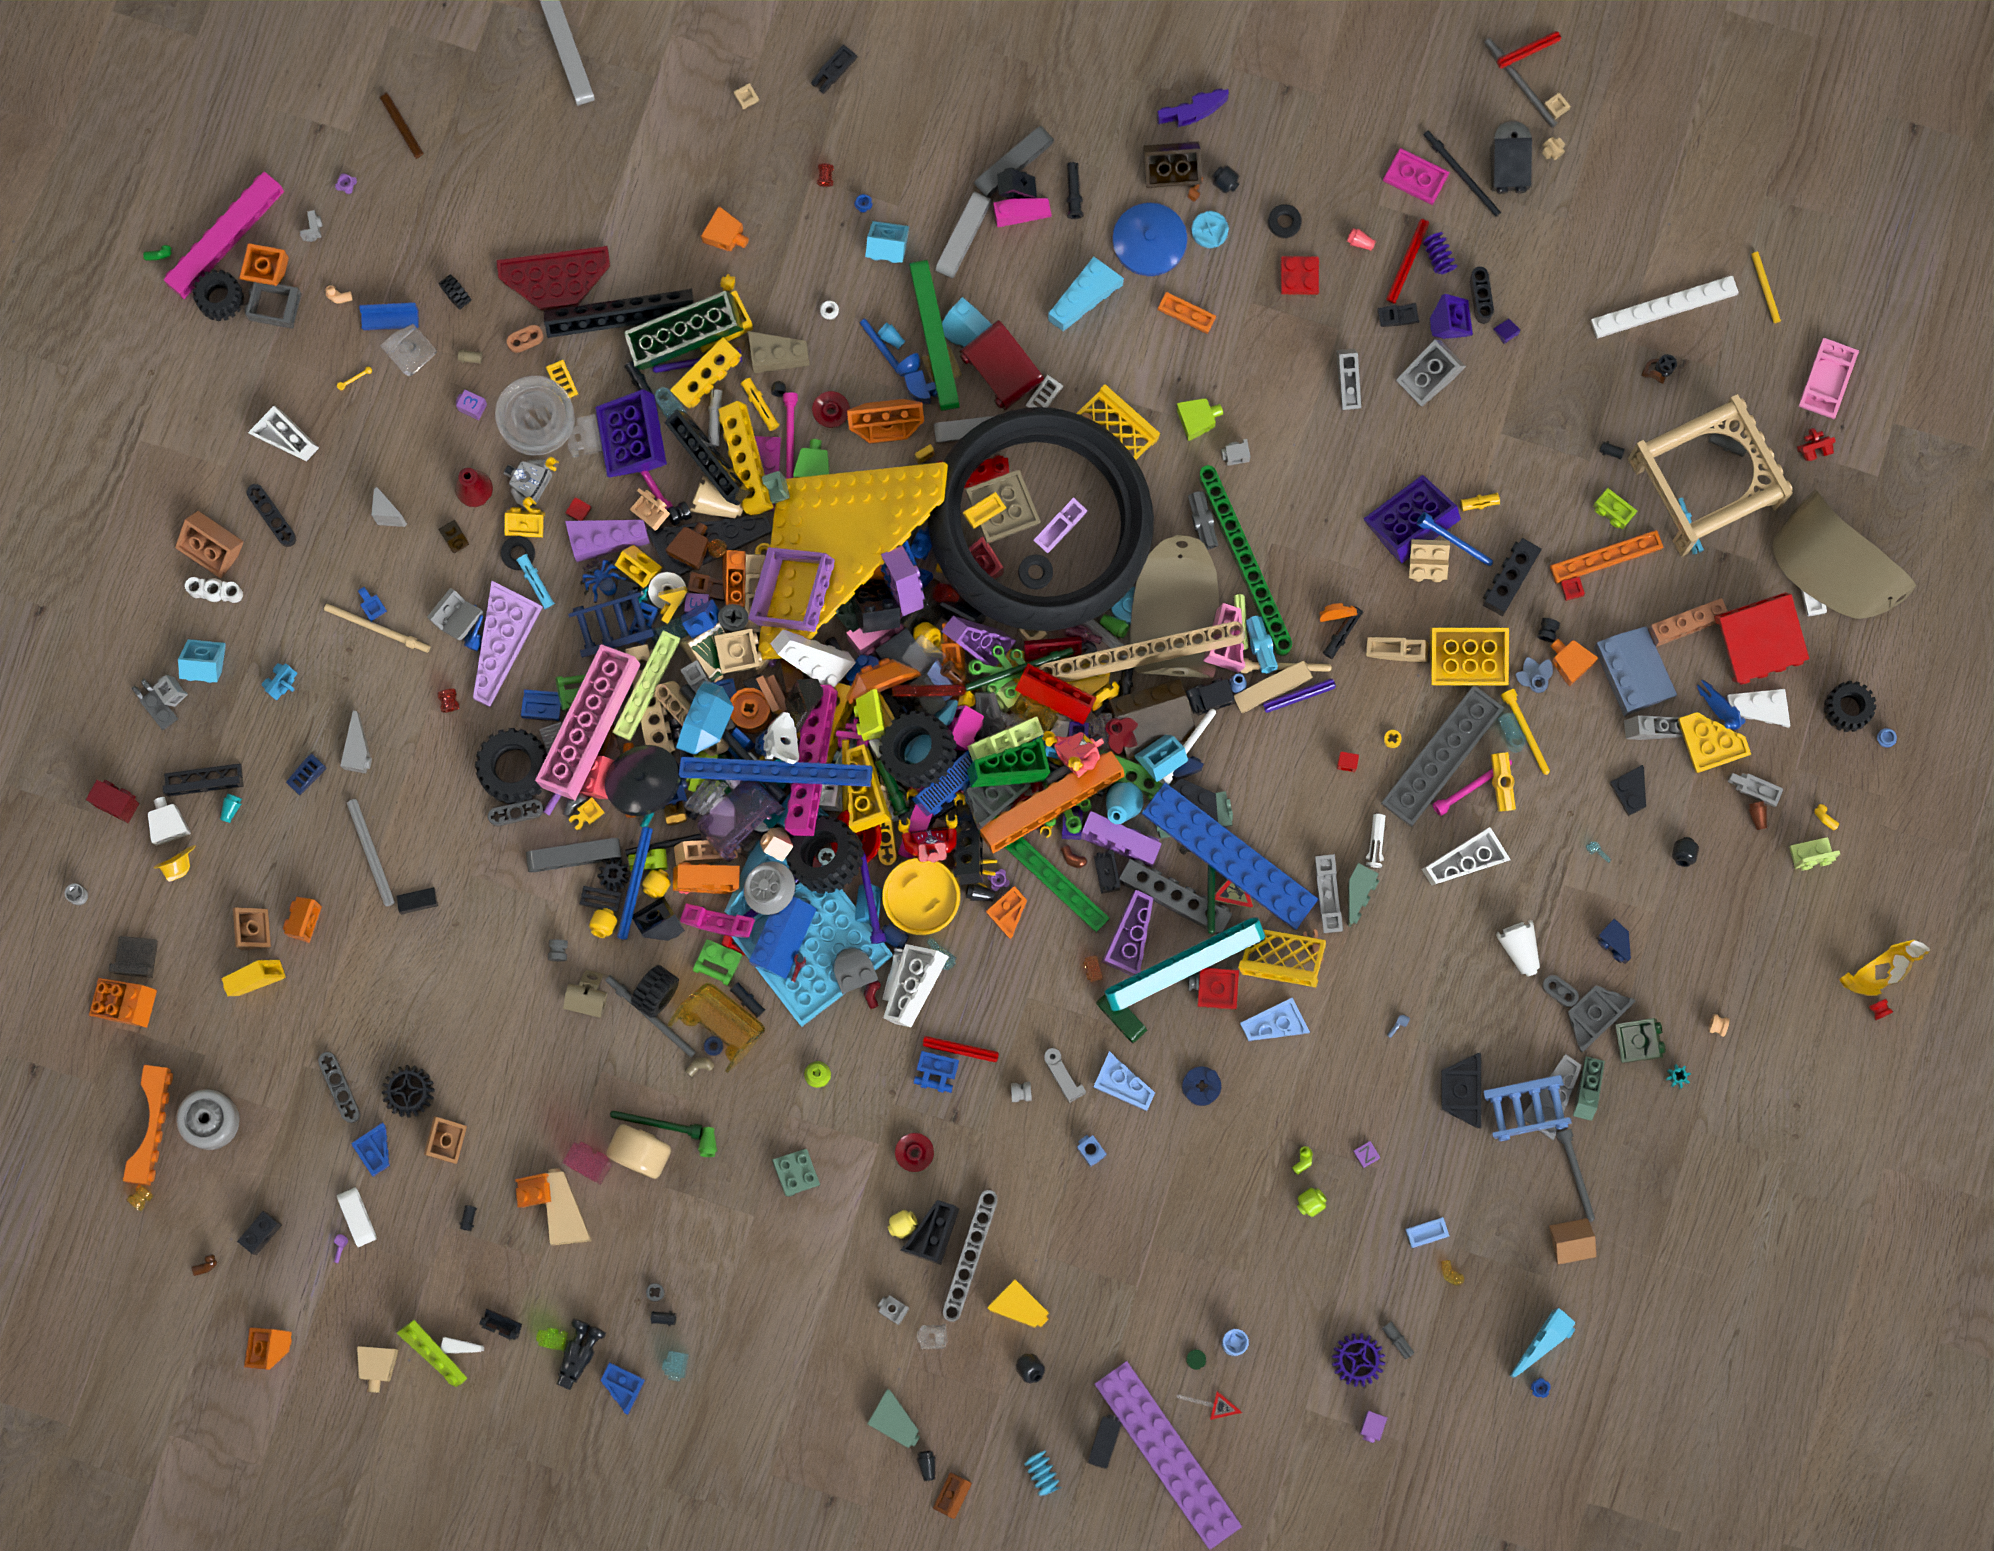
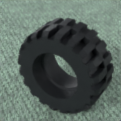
M917 710L911 711L910 715L903 713L900 715V719L895 718L891 721L893 724L890 727L887 726L884 730L886 732L885 736H881L880 742L882 746H879V753L882 754L880 756L881 763L884 764L885 770L892 777L905 786H912L913 788H920L921 785L924 788L930 787V783L937 784L940 782L939 778L942 776L945 778L948 774L946 772L948 768L952 769L954 765L952 759H955L957 754L954 750L957 747L954 735L949 730V727L933 714L925 711L919 713ZM920 735H930L931 749L928 755L919 763L906 764L904 755L908 744Z
M509 728L508 731L502 729L495 736L491 734L487 742L483 741L481 751H478L476 754L478 759L475 762V768L477 769L476 775L480 784L490 796H493L500 802L505 801L506 804H512L513 802L521 803L526 799H534L532 796L536 793L539 795L542 792V787L535 780L548 755L545 747L535 735L529 734L523 729L519 731L515 730V728ZM521 750L529 756L531 761V768L528 774L518 782L507 783L502 781L497 776L495 770L498 759L508 751Z
M821 816L819 820H816L814 836H794V838L790 839L793 847L786 859L787 865L790 867L789 870L797 880L813 892L816 891L817 893L824 894L826 891L829 894L834 893L835 889L841 890L845 888L844 885L850 884L853 881L854 875H858V868L862 867L863 860L861 857L864 856L862 842L857 834L838 818L830 817L829 819L828 816ZM828 843H838L837 852L828 864L822 867H813L814 856L821 847Z

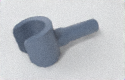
M1400 1015L1395 1026L1387 1036L1391 1038L1400 1025L1406 1027L1410 1018Z

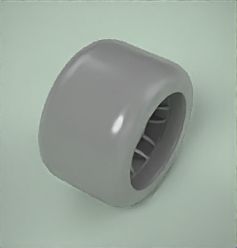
M202 1089L189 1094L181 1102L177 1110L176 1125L180 1135L186 1142L200 1149L214 1150L227 1145L234 1138L239 1128L240 1117L236 1105L229 1097L215 1090ZM208 1113L210 1119L207 1123L203 1124L202 1117Z

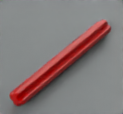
M1425 219L1419 221L1387 296V301L1390 303H1396L1428 229L1429 221Z

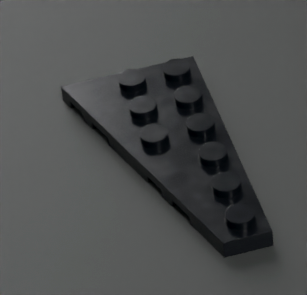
M759 514L714 522H700L708 527L703 536L709 540V546L701 566L722 557L726 550L735 551L771 534L772 527L766 515ZM697 523L683 524L676 527L668 526L656 531L654 529H646L667 572L682 576L695 570L667 555L666 548L684 527L694 530Z

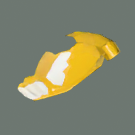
M1915 940L1891 945L1889 950L1858 970L1854 977L1848 972L1839 978V981L1844 988L1854 993L1866 996L1882 994L1880 989L1885 988L1887 985L1898 983L1900 980L1903 981L1910 972L1913 962L1923 959L1930 949L1925 944ZM1889 963L1891 967L1887 972L1889 976L1886 979L1876 980L1875 965Z

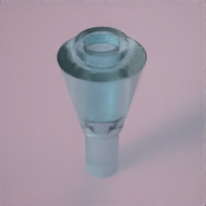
M933 938L927 941L932 950H937L949 956L942 970H949L956 964V957L939 946Z

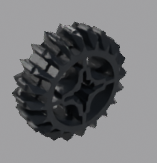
M406 1065L405 1071L400 1066L398 1067V1074L394 1070L391 1071V1074L394 1076L393 1078L386 1076V1079L390 1082L389 1084L383 1083L382 1085L387 1090H383L381 1093L388 1095L383 1099V1102H390L386 1107L388 1109L393 1108V1114L399 1111V1116L403 1117L406 1112L407 1118H411L413 1112L417 1117L419 1116V1109L423 1113L426 1111L423 1108L424 1105L427 1107L431 1106L427 1100H434V1097L429 1095V1093L435 1092L434 1088H429L434 1082L432 1080L427 1081L430 1075L425 1074L423 1076L425 1070L420 1069L418 1071L417 1066H413L412 1070H410V1066ZM411 1076L419 1078L423 1088L414 1087ZM405 1077L403 1085L394 1089L396 1083ZM407 1087L414 1090L409 1096L402 1093ZM423 1094L419 1102L412 1106L414 1097ZM394 1095L403 1096L406 1107L399 1106L394 1099Z

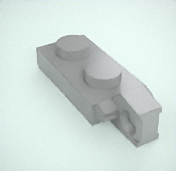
M1732 773L1728 779L1729 783L1737 786L1736 790L1759 801H1764V803L1773 807L1777 806L1783 792V788L1751 774L1742 773L1739 776Z

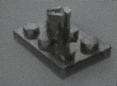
M935 578L923 591L925 597L922 600L924 608L902 616L900 619L901 626L904 629L907 628L912 636L915 627L923 622H928L935 626L942 617L940 607L942 602L955 601L940 581Z

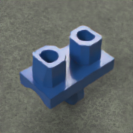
M928 526L925 530L920 529L910 547L913 556L924 561L932 548Z

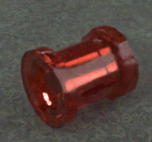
M819 164L817 185L822 187L833 186L832 171H834V166L832 164Z

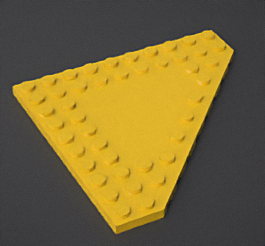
M945 462L786 479L790 498L775 503L770 547L826 553L835 560L834 569L831 572L829 587L826 590L824 605L821 608L819 623L815 632L761 626L758 652L760 651L762 660L782 658L776 653L771 642L783 629L811 640L818 633L817 629L823 623L826 624L836 614V610L841 604H846L855 594L854 591L871 578L874 574L873 571L880 564L883 565L885 563L881 554L890 552L898 545H902L912 535V530L917 525L920 526L930 516L929 513L936 505L940 506L943 503L948 468ZM782 560L767 614L768 618L804 621L819 564Z

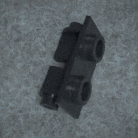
M486 1308L484 1318L482 1317L479 1323L483 1329L495 1333L496 1330H499L498 1335L510 1341L518 1339L522 1323Z

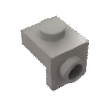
M315 210L307 212L310 229L300 231L303 241L311 242L322 237L320 227H323L321 216H317Z

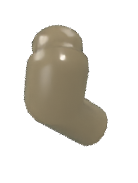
M709 1057L696 1058L685 1072L693 1077L699 1069L712 1070L714 1062Z

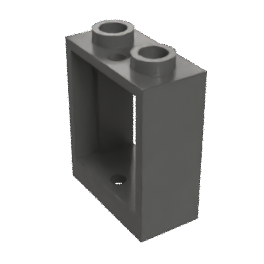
M254 282L250 286L249 303H246L244 312L249 321L293 329L302 294L296 287L280 284L274 286ZM262 291L288 296L283 319L256 314Z

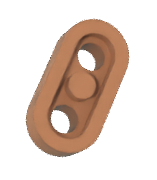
M531 325L509 335L507 345L512 352L519 353L540 344L544 335L540 327ZM533 334H537V338L532 339L531 336ZM515 342H520L519 346H514Z

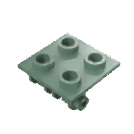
M807 1148L772 1160L785 1196L790 1197L795 1195V1193L820 1185Z

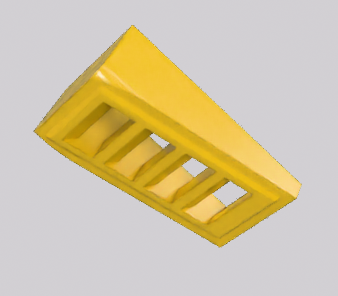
M564 360L546 366L560 401L578 395ZM562 367L563 371L553 375L552 371ZM565 374L566 378L556 381L555 378ZM566 381L569 382L568 385L563 386L561 388H559L558 386L559 384L564 383ZM566 389H572L571 392L566 393L564 395H562L561 391H564Z

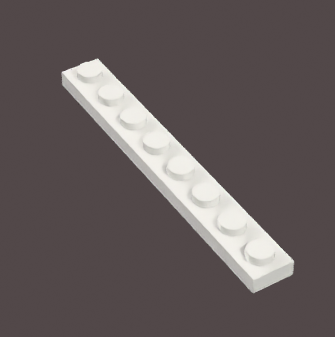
M1729 276L1591 319L1590 322L1597 339L1738 295L1739 292L1733 276Z

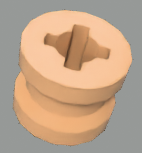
M1713 1014L1708 1032H1716L1724 1037L1730 1019L1727 1017L1720 1018L1717 1014Z

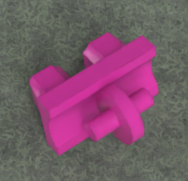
M854 719L853 724L846 723V729H850L852 732L837 730L836 736L838 737L839 748H842L843 739H857V746L864 744L868 748L870 740L863 741L862 735L857 733L856 724H858V719Z

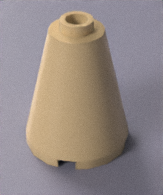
M702 476V480L705 481L703 484L699 483L692 501L695 507H690V511L728 518H736L737 515L741 516L743 511L741 503L737 506L726 502L712 482L706 476Z

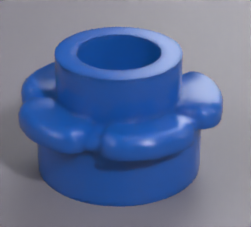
M861 194L856 198L854 205L860 212H866L872 208L873 203L870 196Z
M1538 1378L1531 1384L1532 1393L1537 1398H1545L1549 1395L1551 1386L1545 1379Z

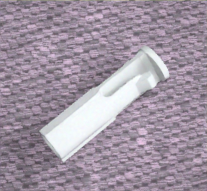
M1373 814L1370 850L1366 856V859L1369 861L1372 854L1373 842L1375 844L1372 862L1366 863L1368 867H1382V864L1376 862L1378 843H1380L1379 859L1380 862L1384 861L1382 846L1386 816L1382 814Z
M894 948L893 962L882 998L885 1001H889L904 951L900 948Z

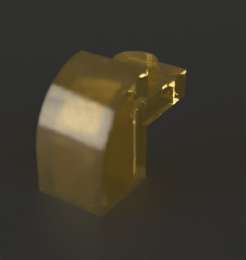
M1020 694L1011 709L1024 721L1037 716L1044 732L1051 731L1059 718L1049 707Z

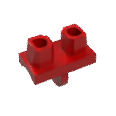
M1814 428L1809 429V435L1804 436L1805 442L1811 440V442L1797 446V450L1802 452L1805 461L1817 459L1815 453L1817 448H1820L1822 456L1833 454V443H1836L1835 437L1830 438L1827 436L1819 439V437L1824 436L1823 431L1817 432Z

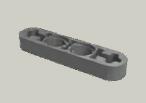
M330 1052L322 1053L318 1063L339 1112L345 1121L354 1123L360 1118V1110L340 1064L334 1054ZM325 1057L332 1058L333 1060L330 1061L332 1068L337 1067V1069L327 1073L326 1071L330 1070L327 1064H323L326 1061ZM338 1073L341 1077L340 1082L332 1084L330 1081L331 1076ZM341 1091L348 1093V1099L344 1102L338 1099V1094ZM351 1101L352 1105H349V1107L352 1111H356V1113L353 1114L354 1118L352 1119L350 1117H346V1115L348 1114L347 1108L344 1107L342 1109V1106L348 1105Z

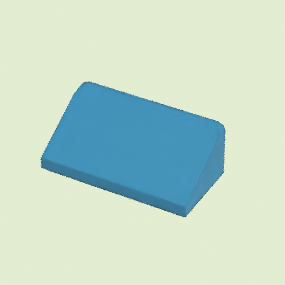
M862 884L858 887L855 920L871 924L864 885ZM871 884L879 921L882 889Z

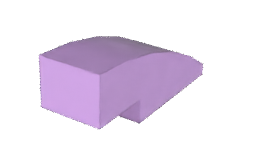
M1073 497L1034 541L1049 553L1089 510Z

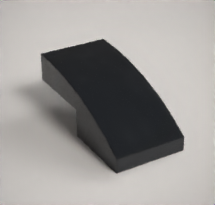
M1416 303L1378 308L1381 327L1420 323Z

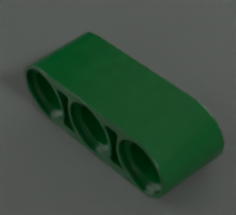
M1105 994L1095 1002L1131 1043L1134 1044L1148 1031L1128 1007L1118 1011L1111 1010Z

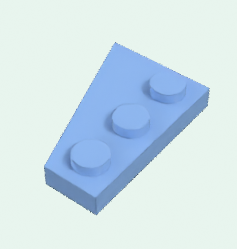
M1293 998L1240 1023L1248 1041L1310 1033Z
M1109 1051L1093 1088L1147 1111L1155 1092Z

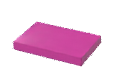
M1399 148L1383 181L1433 205L1450 172Z

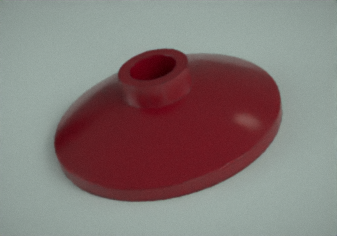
M828 391L820 394L815 399L812 413L814 419L821 426L835 428L847 420V410L850 409V406L842 394ZM834 409L835 412L833 414H829L828 410Z
M910 1133L898 1141L895 1148V1157L898 1164L904 1170L920 1172L931 1164L934 1158V1148L926 1136L919 1133ZM913 1150H917L919 1154L918 1156L913 1157L911 1155V1152Z

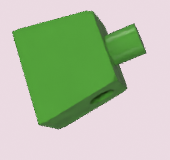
M811 439L809 448H801L793 478L830 474L828 451L821 450V440Z

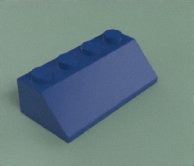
M793 896L787 907L778 913L769 915L749 960L750 965L786 980L817 908Z

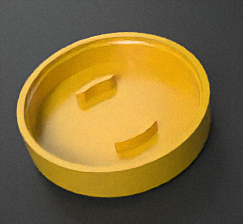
M916 857L905 860L892 870L883 888V905L888 917L898 928L910 934L928 935L940 931L952 921L960 905L961 892L959 882L954 877L952 870L939 860L935 863L930 861L919 862Z

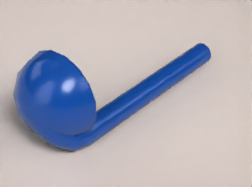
M863 319L860 322V325L897 374L904 377L906 374L918 371L921 363L918 353L908 356L899 364L868 321Z

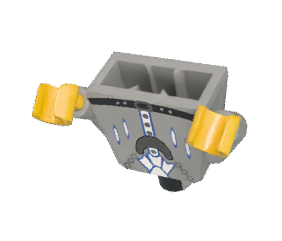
M549 457L548 459L522 461L517 469L508 465L504 475L511 478L509 485L516 503L525 507L528 511H532L530 506L537 505L538 500L553 476L549 469L556 471L553 465L559 463V461Z

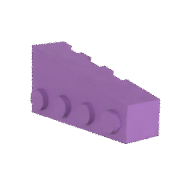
M644 520L565 521L576 562L623 551L632 545L638 547L650 544Z
M955 616L947 622L942 630L945 635L977 660H980L984 665L997 667L1000 662L992 655V648L1002 646L1004 655H1006L1016 642V640L1002 630ZM998 648L995 649V653L997 655H1000L1001 653L1000 649Z
M1137 890L1132 892L1101 961L1102 963L1130 976L1141 972V963L1153 903L1152 897Z

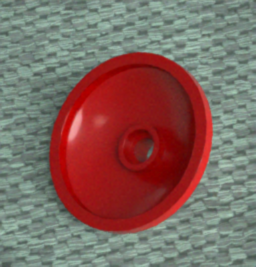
M847 809L838 815L837 818L849 826L850 812ZM880 824L856 833L862 842V849L866 855L867 863L876 856L880 848L882 839ZM831 843L832 850L836 854L838 843Z

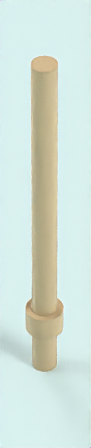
M328 603L324 607V610L400 641L411 649L416 648L426 653L430 650L429 645L417 641L418 639L415 637H407Z

